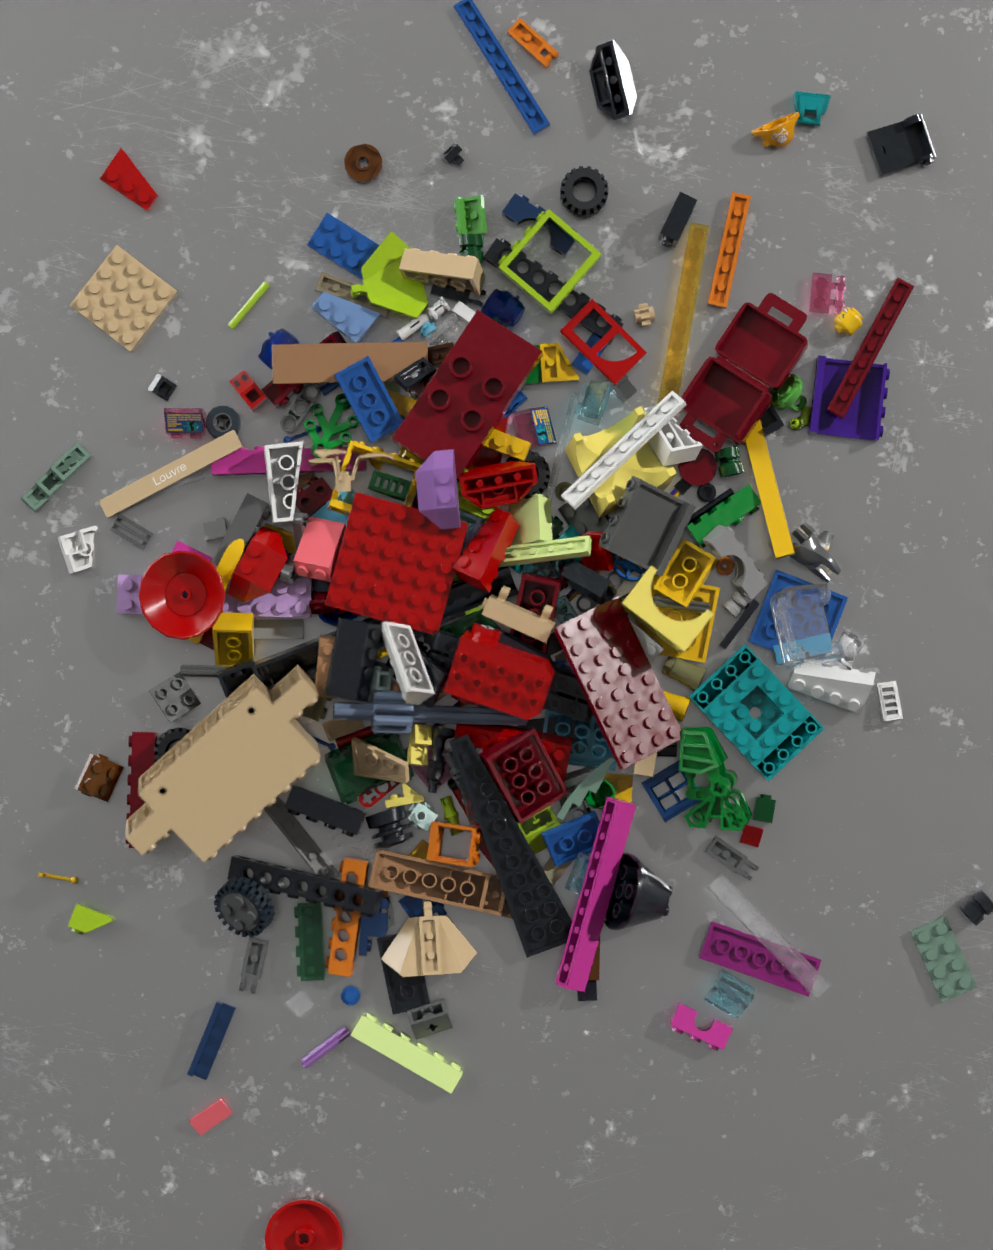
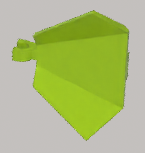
M392 231L361 267L363 285H351L350 293L352 298L366 295L367 300L369 299L373 305L417 319L429 302L423 282L403 278L399 267L404 249L411 248Z

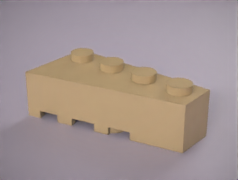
M418 248L404 249L399 267L403 278L423 283H429L430 280L440 287L445 288L446 285L457 288L456 291L464 292L465 289L474 291L473 295L477 296L481 294L485 279L479 259L471 255L464 257L458 256L455 253L442 254L434 250L428 252Z

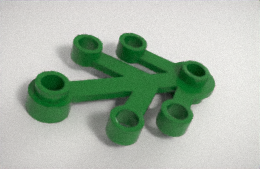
M344 393L336 396V407L329 422H327L323 414V406L316 403L312 406V414L316 416L323 431L321 439L316 432L314 420L309 419L304 423L305 430L313 441L311 446L312 455L316 458H321L314 453V450H318L317 448L319 447L329 450L341 445H349L350 441H352L351 434L343 431L355 429L359 426L356 416H350L346 422L336 425L342 411L350 407ZM316 408L321 409L319 412L314 411ZM355 420L356 423L351 424L350 421ZM312 424L313 427L308 428L307 425ZM341 433L340 438L329 441L331 436ZM343 437H349L348 440H343Z

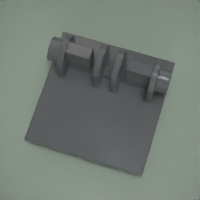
M180 672L149 690L170 723L201 704L184 677L180 675Z

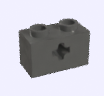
M444 999L407 1011L410 1026L416 1040L453 1028Z

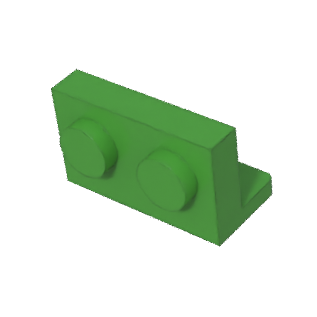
M484 196L455 197L454 211L457 216L456 230L458 235L487 234Z

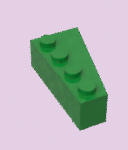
M748 484L727 498V500L715 506L711 511L699 517L694 523L689 524L685 531L696 546L700 547L702 545L705 548L706 544L702 539L717 525L725 527L734 524V526L744 521V515L747 513L752 515L760 510L761 500Z

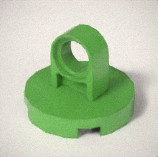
M791 373L779 390L774 391L771 389L770 391L772 394L771 405L778 410L791 407L796 411H800L807 404L806 397L801 393L803 389L802 380L797 375ZM798 397H801L800 403L798 405H793V403L798 399Z

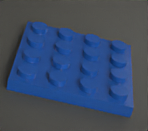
M775 570L748 642L774 651L773 646L826 633H830L832 640L848 597ZM826 654L800 661L823 664Z

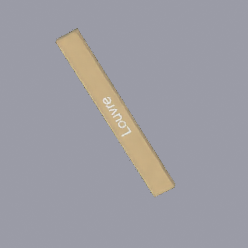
M232 430L99 500V503L106 517L111 518L243 448L235 430Z

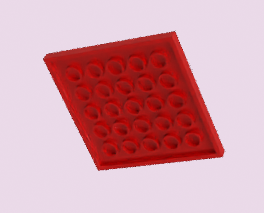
M356 492L325 605L385 622L410 625L411 629L435 635V631L440 628L455 571L452 567L459 559L469 523L460 521L461 528L440 529L419 512V509Z

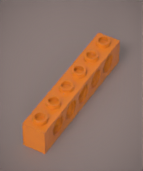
M352 857L344 858V861L340 862L339 872L342 873L341 880L348 881V874L353 873L357 877L356 884L366 886L370 860ZM339 890L338 898L340 900H343L344 893L341 890ZM357 895L356 901L361 905L363 899L360 895ZM335 906L336 918H333L331 922V930H334L333 938L330 937L328 942V949H331L330 957L327 956L325 968H328L327 974L351 977L354 970L362 915H360V911L354 910L349 912L351 920L345 921L342 918V913L346 911H343L342 907ZM340 931L348 933V940H342L339 937ZM337 950H342L345 952V959H339L337 957Z

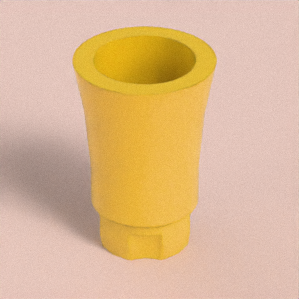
M663 691L676 720L682 723L691 699L686 696Z

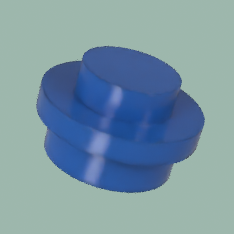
M348 986L342 990L341 999L346 1005H355L360 1000V992L356 987Z

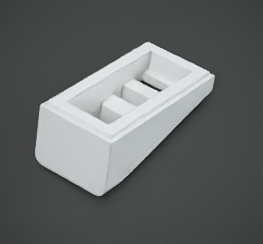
M896 681L877 683L882 722L903 719ZM882 688H893V691L882 692ZM894 695V698L884 700L883 696ZM895 702V706L885 707V703ZM896 710V714L887 715L886 711Z

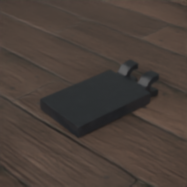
M419 649L435 692L434 695L422 703L427 708H433L449 674ZM389 658L386 665L394 671ZM394 672L392 677L396 680V674Z

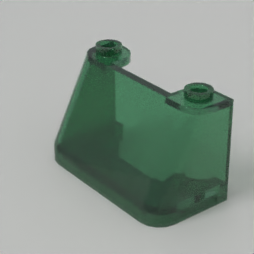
M376 733L361 739L407 762V754L399 734ZM352 743L324 755L341 803L351 804L357 801L360 793L391 782L354 775ZM408 765L410 781L412 779L411 777L414 776V772L412 770L411 765Z

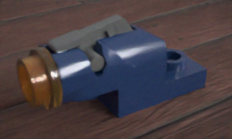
M383 890L379 913L372 915V917L361 916L359 956H367V952H371L372 940H368V937H384L388 928L393 926L392 907L388 891Z

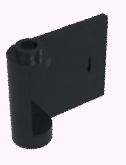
M922 113L910 116L901 122L867 132L881 176L918 164L926 166L934 163L933 159L936 158V154Z

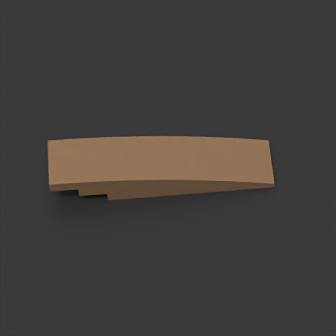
M428 342L272 345L273 384L338 383L334 376L335 373L367 356L370 357L382 382L394 381V375L422 357L428 361Z
M380 849L376 850L368 887L512 918L497 875Z

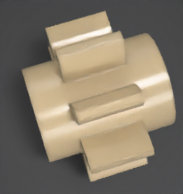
M647 303L638 304V309L634 310L636 324L641 323L642 327L651 326V321H655L653 306L648 307Z

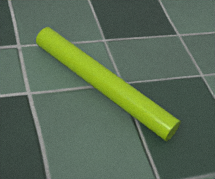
M264 281L229 322L228 326L234 330L270 287L268 283Z

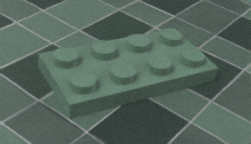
M946 916L910 931L941 1003L977 988Z

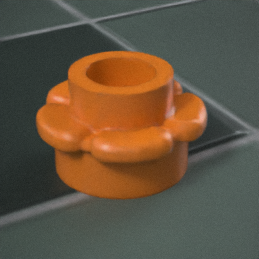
M721 557L715 565L717 572L720 575H730L734 568L733 560H730L729 557Z

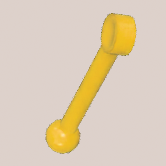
M38 873L39 877L69 881L72 884L78 883L77 877L69 878Z

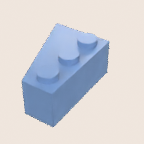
M323 292L312 305V309L353 343H360L381 318V313Z

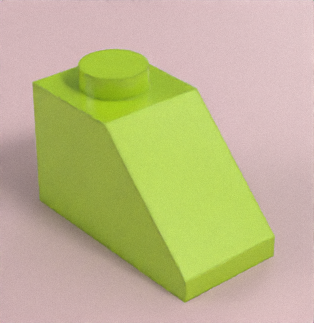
M76 904L68 926L72 928V932L82 935L83 932H90L114 921L115 917L82 904Z

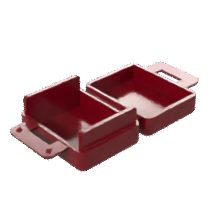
M768 293L758 307L749 302L744 303L715 346L718 357L709 356L681 396L686 402V406L682 411L687 414L679 426L683 430L687 429L692 439L697 442L699 441L713 452L719 451L727 439L736 445L744 444L772 402L771 394L767 391L768 388L774 391L779 390L808 348L807 338L798 333L806 322L807 315L773 293ZM771 307L792 318L793 320L790 325L787 326L769 315L768 312ZM698 420L717 432L715 437L712 438L693 426L695 421Z

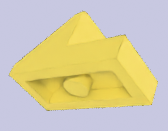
M402 783L404 797H400V794L390 795L389 800H385L386 808L423 802L425 798L407 784Z

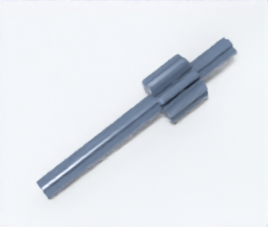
M374 691L371 703L334 702L333 719L371 721V731L380 734H410L413 722L527 726L528 720L491 708L434 705L433 708H427L425 705L407 704L402 697V692Z

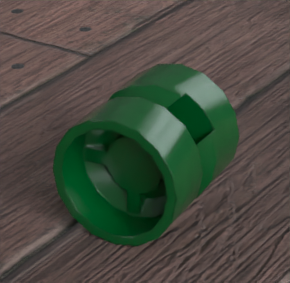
M480 234L459 235V247L462 248L459 251V256H474L482 264L483 251H481V248L484 246V236Z
M738 446L727 447L714 452L716 462L720 463L718 467L720 478L745 472L742 461H739L741 455Z

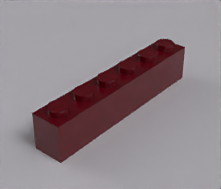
M132 732V736H129L128 744L129 747H132V755H128V767H131V774H128L127 785L131 786L130 794H127V805H130V813H127L126 820L146 803L139 795L138 778L157 762L154 757V747L157 744L158 732ZM126 839V844H129V848H134Z

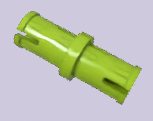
M452 796L441 798L440 801L445 814L444 819L450 823L460 824L459 813L456 812ZM450 829L451 836L463 833L462 830Z

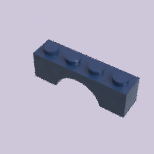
M515 193L502 211V216L518 226L526 221L538 222L536 218L542 211L545 212V209L537 204L534 206L529 203V199L523 194L517 195ZM549 219L544 224L550 234L549 248L565 258L576 241Z

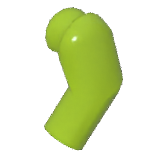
M805 406L802 409L801 416L790 420L789 425L793 430H800L809 424L812 407Z

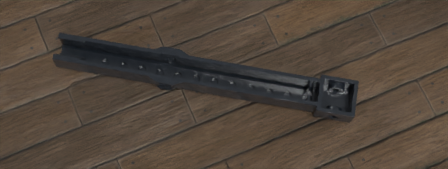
M509 566L498 567L497 571L499 573L491 583L492 589L490 593L464 581L452 585L441 624L466 615V611L482 605L485 597L489 599L492 594L498 597L503 586L511 588L507 599L518 595V589L511 576ZM371 617L361 620L377 625H382L385 622ZM412 629L415 639L420 638L425 633ZM336 631L330 632L325 635L336 636ZM382 635L380 636L378 649L384 647ZM319 637L256 662L254 658L217 671V677L225 697L227 698L253 674L270 690L297 665L308 675L316 673Z

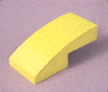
M420 724L412 726L408 744V765H428V746L432 745L431 726Z

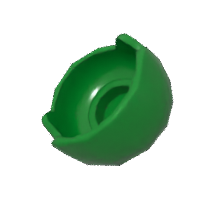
M604 779L597 792L594 793L588 790L584 799L590 807L604 809L606 798H615L616 790L612 783Z

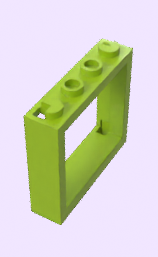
M548 209L546 213L542 211L536 218L538 222L534 227L530 225L523 233L525 237L521 242L517 240L511 247L513 251L508 256L505 254L500 259L498 270L551 315L601 258L602 254ZM549 219L591 254L550 302L545 300L508 268L510 263Z

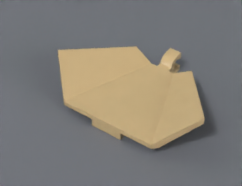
M432 901L423 902L424 917L408 918L381 958L383 962L402 977L461 973L477 952L447 916H432Z

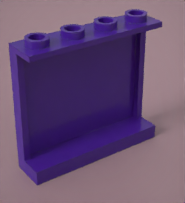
M818 355L808 434L877 442L879 437L883 436L884 427L880 425L881 418L885 417L886 407H883V399H887L888 388H885V381L889 380L890 369H887L888 363L883 365L873 364L842 420L826 410L852 361L831 359Z

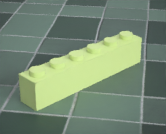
M369 1013L367 1015L362 1014L350 1036L452 1094L463 1075L460 1065L455 1062L449 1064L444 1061L445 1057L437 1052H434V1054L428 1052L427 1046L420 1042L416 1045L410 1041L411 1037L402 1032L400 1035L393 1031L394 1027L384 1023L382 1025L376 1022L378 1018Z

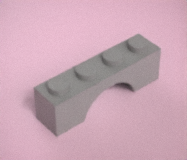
M717 525L702 540L712 554L720 557L727 555L733 557L736 563V574L732 583L741 596L752 600L768 585L764 580L765 576L755 567L753 558L746 554L744 545L735 538V532L729 526Z

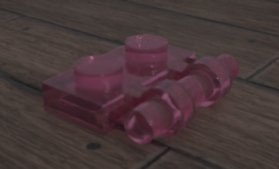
M813 273L809 312L828 314L829 306H833L834 314L838 315L845 303L843 301V294L846 290L845 276H837L836 283L832 282V274ZM831 289L836 290L835 300L830 299Z

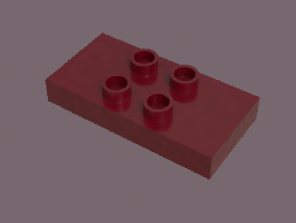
M477 310L392 437L393 442L423 462L434 451L454 450L458 484L459 476L466 473L543 357L542 350Z

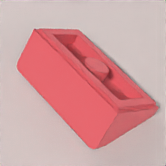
M220 1098L191 1118L189 1122L201 1136L233 1113L223 1098Z

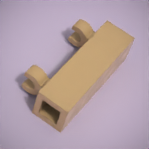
M506 586L502 587L498 597L493 594L489 599L485 597L481 606L484 609L482 615L547 643L556 622L549 620L554 607L546 605L541 616L506 601L511 588Z

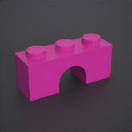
M678 1003L669 1023L673 1026L672 1030L680 1034L686 1032L690 1034L689 1038L699 1043L701 1040L708 1042L707 1046L716 1051L719 1048L724 1050L733 1028L714 1019L709 1028L704 1030L698 1029L694 1023L698 1012L684 1004Z

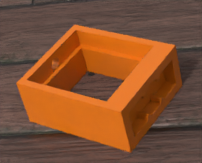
M432 821L427 860L466 867L477 866L480 860L479 844H481L483 839L480 827ZM444 828L472 832L469 860L441 855Z

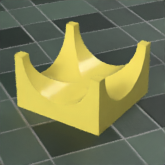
M642 406L634 409L626 418L603 431L588 436H582L581 432L573 435L565 452L578 478L644 417L645 412ZM647 442L591 494L589 499L600 518L616 510L618 500L623 496L626 484L632 475L661 490H665L677 473L674 467L666 468L660 463L652 451L649 442Z
M650 566L622 602L621 606L624 607L629 615L678 653L682 654L710 620L713 613L707 609L701 616L690 621H675L664 616L656 608L652 600L651 583L657 570Z

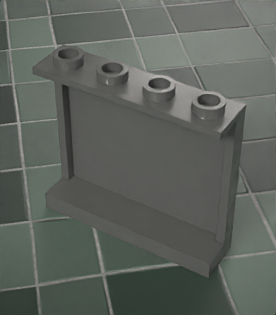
M632 475L626 484L623 496L618 500L614 514L609 519L606 531L601 535L598 546L647 570L652 566L657 570L656 574L663 576L696 506Z

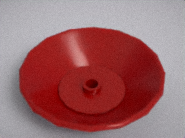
M179 550L163 554L149 565L141 579L139 600L142 613L152 628L166 637L185 640L201 636L215 625L223 611L225 590L222 577L212 562L198 553ZM185 591L188 592L187 598H184L183 593Z

